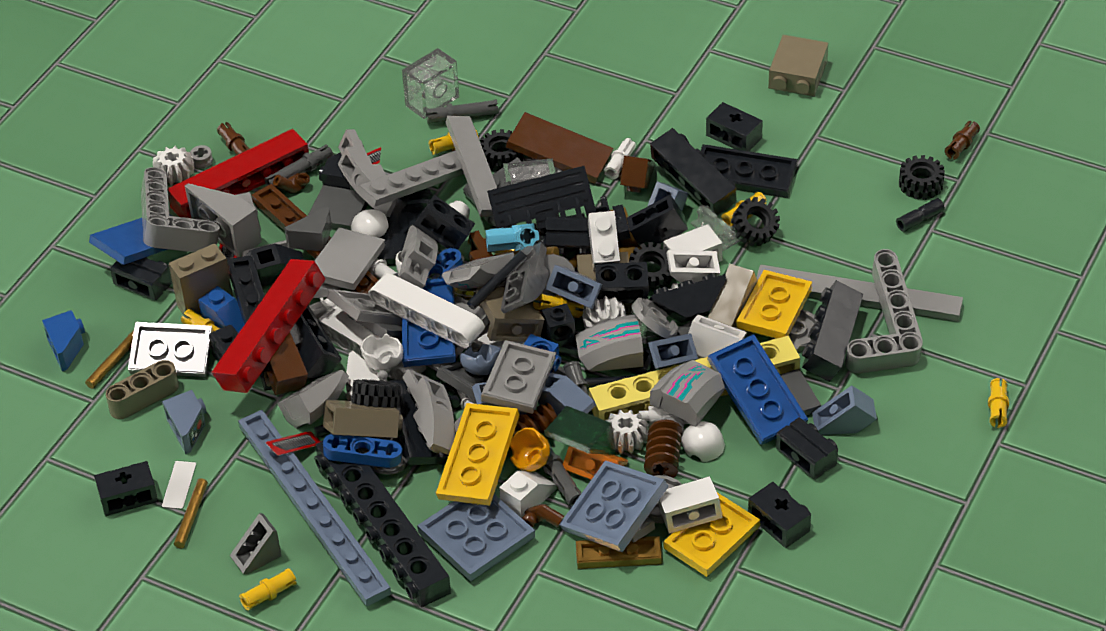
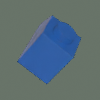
M217 286L198 300L203 318L211 319L218 328L232 325L239 334L244 326L237 300Z
M72 310L42 320L46 338L62 371L69 368L84 345L81 335L85 333L84 325L80 318H75Z

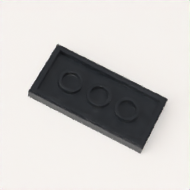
M702 144L701 152L704 154L705 159L710 164L714 163L726 179H731L735 183L737 190L752 193L761 192L765 195L788 198L798 166V159Z

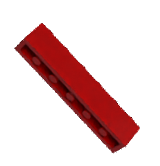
M292 128L167 188L170 207L179 217L192 219L185 185L188 183L233 195L247 193L264 185V178L302 158L303 154L309 153L308 144Z
M291 259L211 372L224 391L249 392L326 280L315 261Z

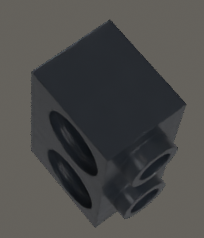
M434 195L413 225L445 248L458 250L470 234L475 223Z
M647 262L595 264V281L602 284L597 299H603L604 296L608 299L616 297L617 301L622 303H634L637 298H642V300L648 299Z

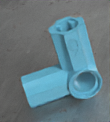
M535 223L513 225L512 228L485 230L487 252L511 249L519 251L527 246L536 245V241L539 240V232L535 230Z

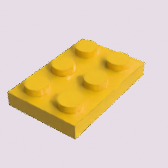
M763 270L736 321L737 328L776 339L789 336L812 291V281Z
M718 492L723 518L673 532L663 541V548L706 577L760 527L759 518Z

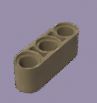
M169 360L158 361L110 386L106 390V399L111 416L116 419L127 418L177 391L179 383L174 363Z

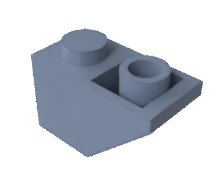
M553 373L549 374L538 400L539 405L549 403L557 417L577 421L585 418L588 412L596 406L595 401L567 376Z

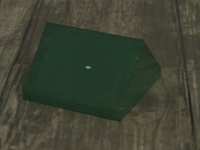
M566 406L544 432L546 437L589 454L615 455L616 446L612 423Z

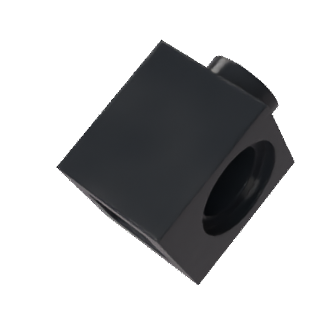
M567 303L543 309L542 316L545 319L543 333L546 340L559 344V347L576 343L575 320Z

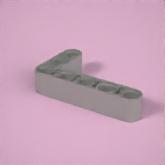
M155 167L145 169L141 189L144 243L154 248L196 252L214 243L217 245L219 225L208 220L169 216L166 172Z
M881 249L874 256L872 276L889 335L855 339L848 344L845 366L853 373L916 365L920 360L923 340L898 257L892 250Z

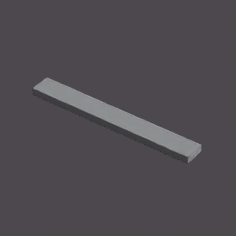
M760 265L757 273V281L763 270L812 281V291L809 297L820 299L826 287L830 288L837 280L863 294L860 306L882 309L875 283L767 265ZM907 288L915 315L959 321L963 297Z

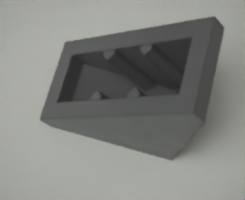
M326 206L284 227L287 246L292 249L322 251L327 244L332 229L330 209Z
M263 513L258 514L230 554V557L243 574H248L281 557L277 530Z

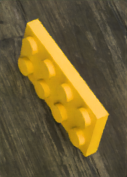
M466 403L436 491L439 500L491 505L520 415L517 408Z

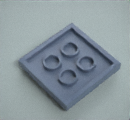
M605 460L559 525L565 532L623 552L669 485L664 479Z
M495 494L490 506L453 501L417 525L418 533L470 581L535 538V530Z

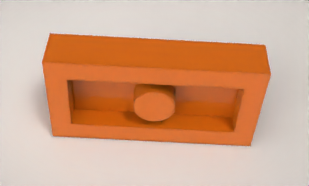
M572 442L569 444L563 466L567 471L592 480L605 460L621 466H626L628 460L582 442Z

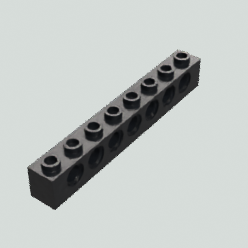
M323 441L315 444L317 456L314 457L318 469L326 472L330 486L333 489L337 488L343 504L346 507L350 506L356 523L358 525L362 524L365 527L367 538L371 543L375 542L377 544L383 561H389L395 578L398 581L402 580L405 584V590L411 600L416 599L422 608L451 594L448 573L371 467L364 464L329 460L323 454Z

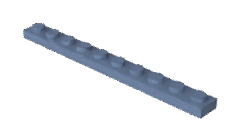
M263 410L238 420L239 428L366 607L391 595V587L295 454L290 452L276 455L266 444L267 441L279 439L282 436Z

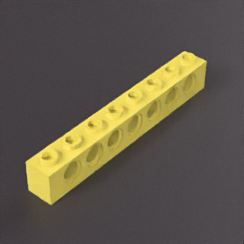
M789 336L760 343L779 374L800 369V356ZM708 357L694 360L713 369L707 360ZM679 365L589 388V396L596 403V406L592 408V413L599 429L603 428L605 420H608L610 413L618 415L619 410L623 413H628L632 410L634 415L638 414L639 411H647L648 406H652L650 405L651 389L664 375ZM724 389V392L721 394V396L728 395L726 389Z

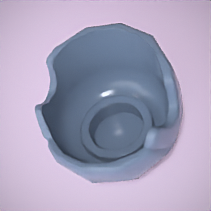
M483 344L477 352H473L472 348L468 347L464 353H461L460 362L466 371L473 375H488L494 367L501 348L495 345Z

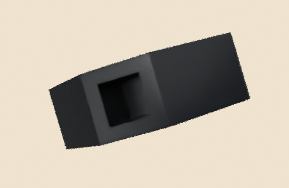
M275 243L252 249L245 255H252L261 286L273 284L291 259L304 260L301 251Z
M711 273L703 276L702 281L693 283L692 280L681 282L678 284V288L669 290L668 287L659 288L653 291L654 295H651L649 300L662 308L668 316L683 323L694 319L697 315L706 316L710 312L727 278L725 274L717 276V273Z

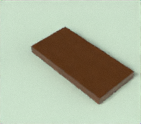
M524 112L506 144V147L563 171L585 165L588 181L596 184L613 152V148L527 112Z

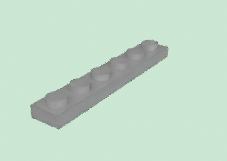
M455 150L361 184L357 193L374 208L463 175L464 171Z

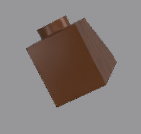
M624 156L620 185L627 186L626 191L641 193V188L648 189L655 161L647 158Z
M290 332L268 362L267 371L264 372L265 382L268 387L271 386L274 395L300 390L306 385L308 373Z

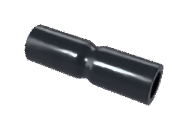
M936 198L920 206L918 209H914L897 218V227L904 232L922 223L923 220H928L943 212L945 206L941 199Z

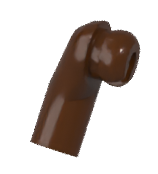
M304 172L297 173L288 179L281 175H276L273 179L274 186L289 193L298 192L310 182L309 175Z
M539 504L526 509L525 515L522 517L531 527H534L535 523L546 520L558 528L564 515L545 504Z

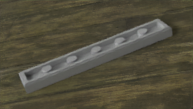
M447 116L446 125L479 215L481 217H494L487 191L495 189L497 186L471 117Z

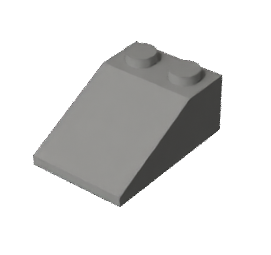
M189 183L185 185L191 218L217 223L220 227L218 241L235 256L242 257V251L253 249L262 242L260 235L261 227L257 218L258 211L251 202L247 203L237 195Z

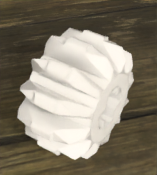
M176 145L172 149L166 147L165 151H157V156L153 158V167L160 168L166 172L167 182L171 186L174 183H180L182 180L190 178V175L194 174L193 157L190 152L186 151L185 147L180 149Z
M604 296L603 299H596L593 309L586 306V309L583 310L584 327L587 329L601 322L626 316V311L622 302L617 301L616 297L608 299Z
M619 410L618 415L610 413L608 420H605L603 439L609 445L610 450L618 449L620 455L624 451H628L632 455L634 449L641 450L643 444L647 443L648 424L647 420L643 419L641 413L633 415L632 410L628 413H623Z

